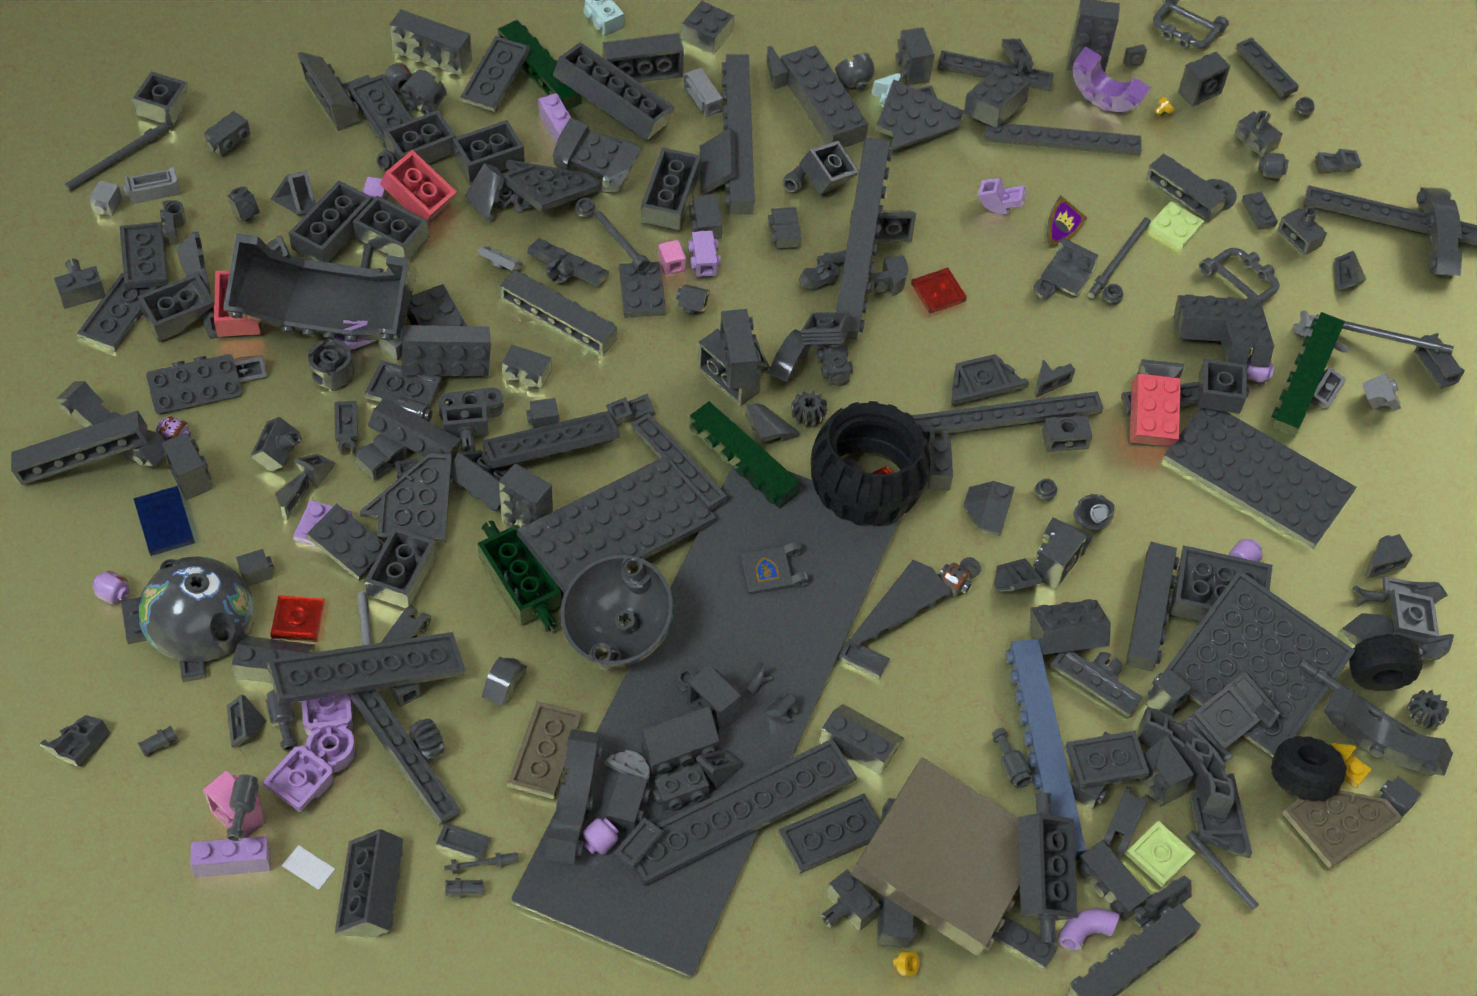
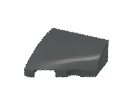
M484 163L466 192L465 197L486 220L492 221L494 217L490 214L492 204L494 202L498 203L499 192L505 178L498 167Z
M758 403L746 404L745 415L752 430L756 431L761 443L777 438L783 442L799 437V432L765 405Z
M85 715L73 725L60 730V737L50 743L45 739L40 743V746L57 758L79 767L110 734V731L102 719Z

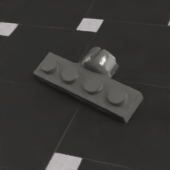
M538 238L528 247L527 254L548 263L546 265L548 266L546 268L547 277L551 281L558 278L555 283H563L569 277L575 276L598 287L608 278V270L584 260L580 256L569 253L563 248L554 246L546 240Z
M1073 651L1060 652L1051 664L1053 669L1127 717H1130L1142 700L1141 695L1117 680V676L1122 671V663L1115 657L1109 664V658L1112 654L1101 652L1092 662L1083 659Z

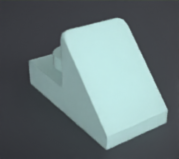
M900 73L874 81L872 95L881 97L880 104L884 105L892 81L895 79L900 82Z

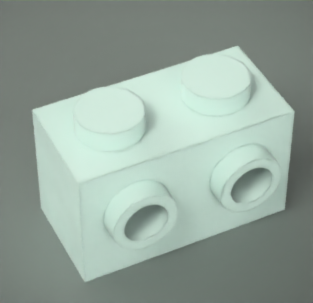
M584 0L585 7L583 11L585 16L590 18L595 28L600 30L604 36L624 28V13L613 0Z

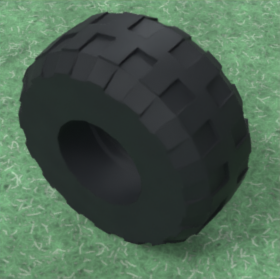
M1398 634L1377 635L1364 639L1355 645L1353 649L1356 651L1349 659L1352 678L1367 690L1391 691L1412 684L1422 670V660L1418 646L1408 637Z
M1296 736L1283 741L1277 747L1271 765L1272 775L1279 787L1292 796L1310 801H1323L1336 795L1343 784L1347 769L1342 755L1335 747L1325 743L1323 740L1309 736Z

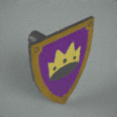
M1061 195L1056 201L1048 221L1047 237L1049 246L1057 245L1062 237L1067 240L1072 238L1087 219L1083 213Z

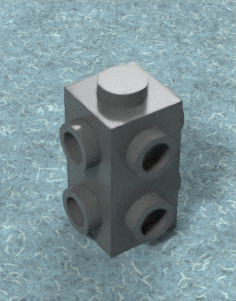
M235 111L231 112L204 132L205 144L210 151L222 156L251 134L248 120Z
M843 343L839 347L821 345L816 350L817 359L822 362L821 372L823 378L827 379L828 386L849 383L850 374H853L852 362H848L847 345H843Z
M700 765L695 767L687 766L680 772L672 775L664 774L655 780L652 796L656 805L660 804L663 811L669 809L677 810L683 804L703 800L708 796L709 785Z

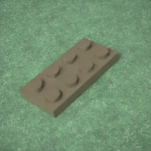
M540 701L536 702L508 781L509 788L551 799L555 798L565 769L568 738L572 729L578 730L582 720V712Z

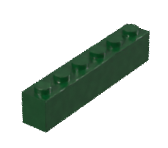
M515 20L498 28V37L530 47L531 51L521 68L547 96L557 93L566 110L582 104V95L553 76L558 61L550 56L548 50L539 44L538 39L529 33L525 25Z
M1323 312L1320 313L1318 319H1313L1309 328L1313 331L1311 337L1306 335L1302 347L1305 348L1304 353H1299L1294 363L1298 367L1295 372H1290L1286 383L1290 384L1288 390L1283 389L1279 398L1282 404L1280 408L1275 407L1271 419L1274 420L1273 428L1296 437L1343 328L1344 320Z
M710 401L690 415L689 428L691 432L702 438L710 449H714L724 462L732 465L735 471L740 476H744L754 489L762 492L770 503H774L780 509L799 494L800 481Z

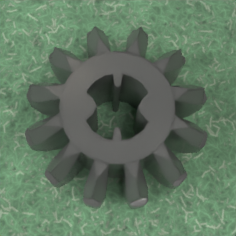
M804 390L802 395L797 394L795 400L791 403L792 417L796 418L797 424L804 422L805 427L808 424L814 427L816 422L822 423L827 415L826 400L822 399L821 394L815 395L814 391L808 394Z
M1424 690L1419 691L1418 694L1415 693L1407 705V710L1410 711L1409 718L1415 719V725L1422 724L1423 729L1428 728V726L1432 729L1437 728L1438 725L1445 722L1449 714V709L1446 708L1447 701L1441 700V694L1434 695L1433 690H1430L1428 693Z
M430 718L421 719L410 726L409 735L425 760L436 758L444 752L443 738L433 720Z

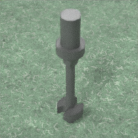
M498 852L495 853L496 857L459 864L456 863V859H452V865H445L444 868L445 871L452 870L453 874H458L457 869L485 864H497V868L502 867V864L519 862L518 852L502 855Z

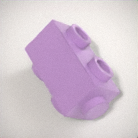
M713 231L692 232V240L688 241L689 253H693V256L690 258L691 269H695L696 277L717 276V267L721 266L720 255H716L718 241L713 238Z

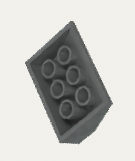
M1183 545L1170 615L1201 622L1239 570L1270 591L1272 565Z

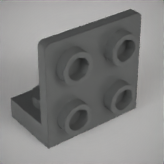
M1062 237L1058 243L1055 257L1042 273L1041 278L1047 277L1054 282L1055 287L1073 296H1077L1094 272L1099 255Z

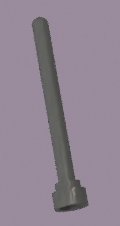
M597 211L595 213L596 219L633 260L634 269L639 274L648 272L651 268L650 260L644 255H639L601 211Z

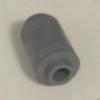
M403 397L394 398L392 401L394 404L428 422L432 418L433 412L430 410L429 404Z

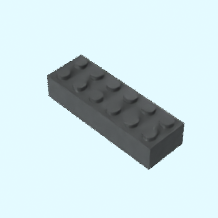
M581 42L559 57L553 76L562 83L575 90L578 94L591 101L592 104L607 112L608 115L614 117L647 141L668 125L675 108L672 104Z
M817 46L781 56V61L788 70V86L825 143L829 144L839 141L844 148L865 141L868 131L867 121Z

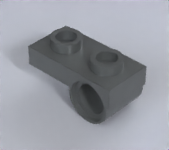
M177 200L162 201L163 210H160L161 221L165 222V225H162L163 237H168L170 246L177 245L176 228L184 226L187 221L183 204Z

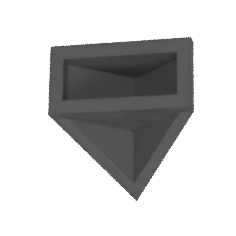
M307 170L286 175L271 197V200L296 215L308 213L316 205Z

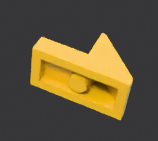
M1331 743L1330 745L1340 752L1347 769L1344 780L1357 789L1372 769L1352 755L1357 748L1355 745Z

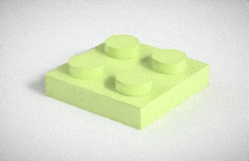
M1170 201L1149 224L1148 230L1182 249L1203 226L1204 220Z
M1157 821L1127 850L1125 855L1158 885L1163 887L1194 857L1195 853L1161 822Z

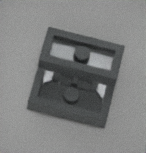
M1331 367L1324 370L1311 403L1328 409L1346 379Z

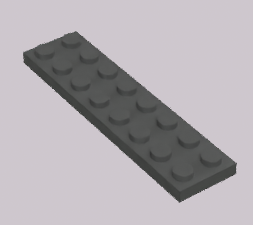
M453 632L268 659L267 663L278 705L464 676L466 671Z

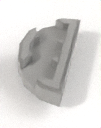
M625 750V752H619L615 755L613 753L605 760L606 766L620 773L645 778L648 784L650 778L649 766L646 763V759L639 753Z

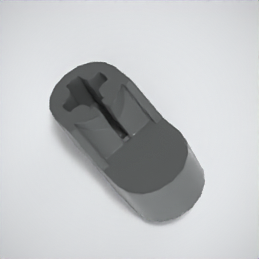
M823 262L815 268H805L799 277V283L807 289H818L825 284L836 283L841 270L833 263Z

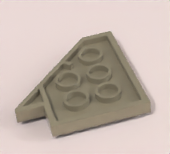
M1339 790L1336 795L1323 801L1302 800L1296 797L1298 800L1286 807L1282 812L1329 869L1398 824L1403 818L1387 799Z

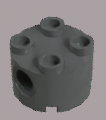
M417 70L400 89V93L406 101L404 103L405 107L410 111L416 109L423 115L435 111L447 95L444 85L441 81L437 83L435 81L436 77L425 70Z
M331 339L332 342L322 340L313 345L309 351L308 361L311 376L317 385L328 388L330 391H337L340 387L347 384L354 375L351 351L340 340Z

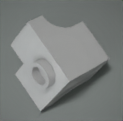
M1386 373L1362 383L1373 409L1388 406L1395 411L1401 408L1396 391H1398L1394 379L1390 380Z

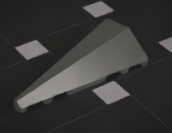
M199 231L193 232L176 248L185 276L188 277L198 273L211 295ZM211 307L201 315L209 339L218 338L214 324V309Z
M912 560L850 638V646L856 649L859 648L860 643L869 638L873 640L878 637V633L885 629L891 630L918 614L920 609L927 605L929 607L934 606L935 601L943 596L948 598L951 595V590L932 567Z

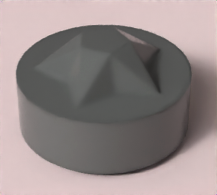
M1047 277L1040 278L1034 284V292L1039 298L1047 299L1054 294L1055 284Z

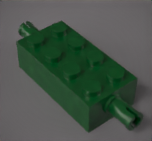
M489 521L490 527L487 522L484 523L481 529L488 538L477 543L479 559L517 620L523 625L539 618L546 632H551L550 626L555 630L559 623L550 611L561 607V591L517 535V531L520 528L517 524L500 532L494 521Z

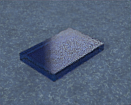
M178 486L133 498L150 556L195 543Z

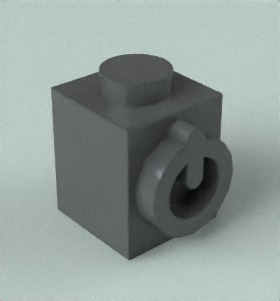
M247 187L235 188L227 195L233 214L241 221L250 220L260 213L255 197Z

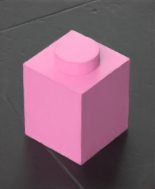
M675 240L658 244V258L665 276L684 272L686 258L679 241Z

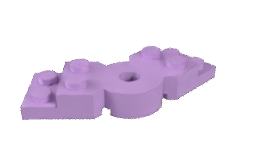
M348 694L302 701L303 724L306 734L309 735L306 741V748L305 746L294 747L262 782L266 789L300 813L314 797L318 799L334 782L333 773L343 770L354 759L356 748L351 732L354 727L351 699ZM329 745H335L332 749H326Z

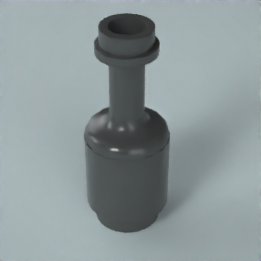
M272 690L267 694L266 699L272 725L280 727L283 739L280 742V746L283 751H292L294 747H297V739L292 738L289 724L294 720L291 703L278 705L275 691Z
M1004 728L996 729L992 733L993 741L999 743L1004 753V756L1001 758V765L1010 783L1014 784L1016 788L1028 785L1032 781V772L1023 754L1018 750H1012L1007 740L1009 734Z
M242 774L234 781L229 807L235 811L232 827L228 828L226 832L227 839L232 841L242 840L245 833L241 830L244 816L247 813H251L255 807L259 785L257 784L258 779L252 775Z

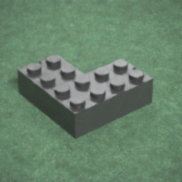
M1191 294L1178 295L1174 319L1179 339L1221 341L1226 362L1245 365L1247 364L1250 347L1254 346L1250 366H1270L1274 343L1260 300L1254 298L1203 297Z

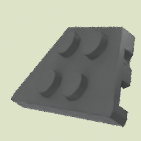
M996 354L956 363L951 405L1027 388L1029 381L1026 378L1021 379L1014 373L1015 369L1005 364Z
M1234 773L1228 774V778H1231L1233 783L1234 802L1226 819L1202 813L1201 798L1198 790L1191 793L1189 799L1198 840L1250 858L1252 850Z

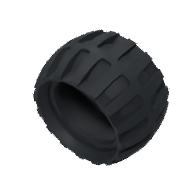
M869 401L868 403L855 402L844 409L840 408L821 427L811 453L812 482L822 504L827 509H831L835 516L852 521L853 524L857 525L872 524L873 526H879L885 522H894L901 518L920 499L930 474V448L921 425H917L909 413L902 412L894 405L880 404L877 401ZM851 453L874 454L897 465L900 471L882 475L862 472L843 462L841 456Z

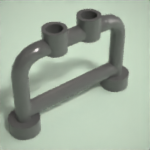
M1163 0L1164 4L1153 18V24L1162 31V37L1165 40H1170L1172 37L1178 39V45L1182 48H1187L1188 45L1196 48L1207 47L1218 33H1223L1229 26V21L1223 16H1218L1211 22L1178 6L1177 4L1180 0ZM1170 10L1211 31L1204 40H1196L1192 34L1188 32L1182 33L1172 24H1163L1161 19Z
M1229 248L1213 259L1206 258L1199 263V269L1204 275L1209 276L1217 271L1248 298L1260 300L1261 304L1276 294L1280 286L1278 279L1274 276L1275 270L1273 266L1267 264L1263 267L1259 264L1260 258L1256 252L1247 254L1239 248ZM1230 256H1237L1242 260L1245 267L1254 269L1258 277L1263 281L1267 280L1271 287L1257 295L1220 263Z

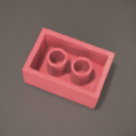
M413 150L386 171L380 182V185L407 211L427 220L428 223L451 204L457 193Z
M230 270L216 271L214 324L217 336L261 335L260 322L246 318H232L223 310Z
M1138 374L1135 377L1131 388L1130 443L1170 447L1179 440L1181 378Z

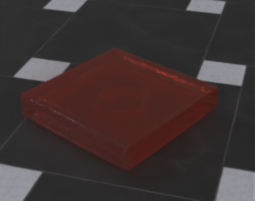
M949 268L914 278L911 281V285L929 314L966 302L967 296Z
M278 595L270 633L271 639L318 642L325 600L322 598Z

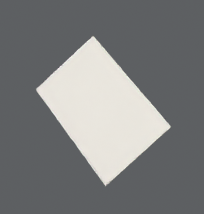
M300 845L282 864V867L318 890L335 870L334 867Z

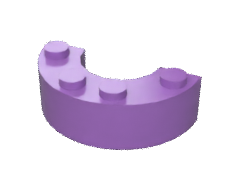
M1085 46L1073 65L1074 81L1083 97L1104 111L1126 112L1136 108L1151 87L1136 77L1128 82H1118L1111 79L1101 67L1100 61L1102 56Z

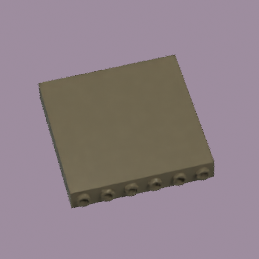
M921 757L850 874L978 956L983 949L989 950L995 940L992 937L993 932H998L1005 922V919L1002 917L1004 912L1009 913L1015 903L1012 897L1015 893L1017 895L1020 893L1018 817Z

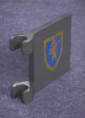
M798 541L781 547L740 554L748 594L792 586L805 587L808 585L807 573L804 571L791 576L787 556L796 557L801 555V546Z

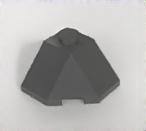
M996 481L969 487L963 507L967 513L970 512L979 530L998 536L1001 535L1015 487Z

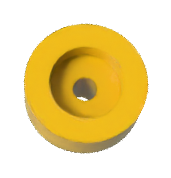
M1164 95L1158 99L1161 105L1155 111L1159 115L1165 111L1170 115L1175 111Z
M904 950L898 957L894 958L893 965L897 967L900 975L913 977L917 974L920 961L916 952Z

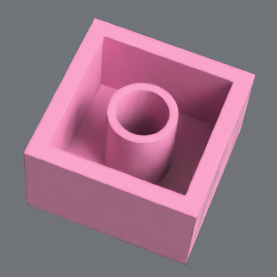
M225 771L206 786L203 791L210 811L227 828H231L235 811L230 809L229 802L234 781L238 779V776L234 775L232 777ZM258 796L254 810L244 816L241 830L245 833L242 838H248L265 823L262 815L264 810L259 805L261 800Z

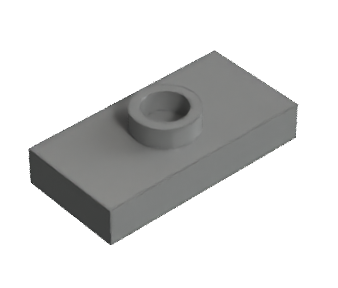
M490 246L480 247L477 253L493 261L492 264L499 268L505 267L511 271H520L523 266L522 262Z

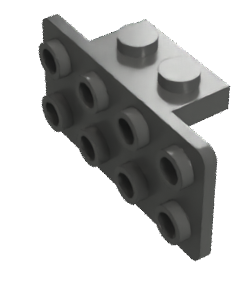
M226 354L206 359V356L194 358V362L185 363V361L171 363V367L147 372L146 377L155 412L162 414L239 397L242 391L233 356Z

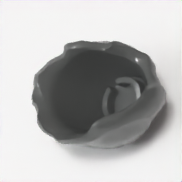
M1090 494L1078 501L1073 515L1076 522L1085 529L1101 530L1111 524L1116 507L1113 502L1107 500L1103 495Z

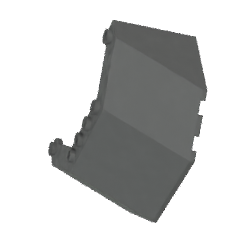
M236 234L223 308L229 314V317L250 319L279 327L281 331L287 333H294V330H298L308 336H315V333L324 334L323 337L329 339H336V336L345 337L344 340L349 342H357L358 339L393 341V339L400 338L418 275L417 269L409 258L387 255L386 264L389 268H387L386 272H383L384 269L381 268L369 269L307 260L293 255L288 259L282 256L283 252L270 249L258 236ZM343 320H350L352 322L368 321L367 326L351 331L343 330L357 325L343 323Z

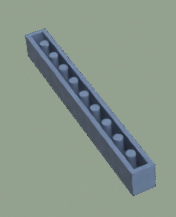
M1039 639L1011 641L1010 648L1006 651L1007 664H1011L1010 679L1011 683L1015 684L1016 705H1020L1021 710L1019 712V721L1025 728L1023 735L1024 744L1029 747L1030 751L1028 763L1034 770L1033 786L1035 789H1038V793H1051V815L1074 819L1075 861H1078L1080 855L1086 852V847Z

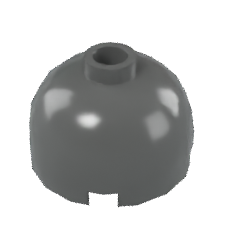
M868 53L854 55V60L848 62V59H845L835 67L836 75L844 86L857 88V90L868 86L867 83L874 76L875 68L873 60Z

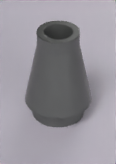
M800 165L783 178V187L789 192H795L801 188L806 173Z

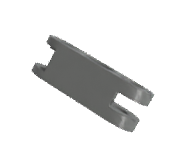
M490 387L443 394L438 399L439 416L443 421L442 407L486 403L487 418L498 417L504 411L502 391Z
M408 606L381 643L422 637L430 625L431 616L427 613H422L416 619L417 608Z
M1127 786L1103 840L1109 847L1114 833L1122 836V842L1116 853L1122 857L1149 799V795L1146 794L1142 799L1131 795L1132 788Z

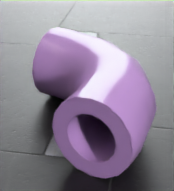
M1100 908L1080 911L1077 913V918L1067 920L1059 934L1058 943L1064 948L1077 951L1082 948L1084 940L1090 934L1099 933L1112 937L1120 914Z

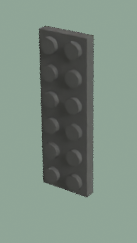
M605 411L482 440V444L493 469L504 468L514 463H525L528 460L539 457L546 458L560 452L567 453L572 449L587 448L597 443H608L620 438V434L610 413Z

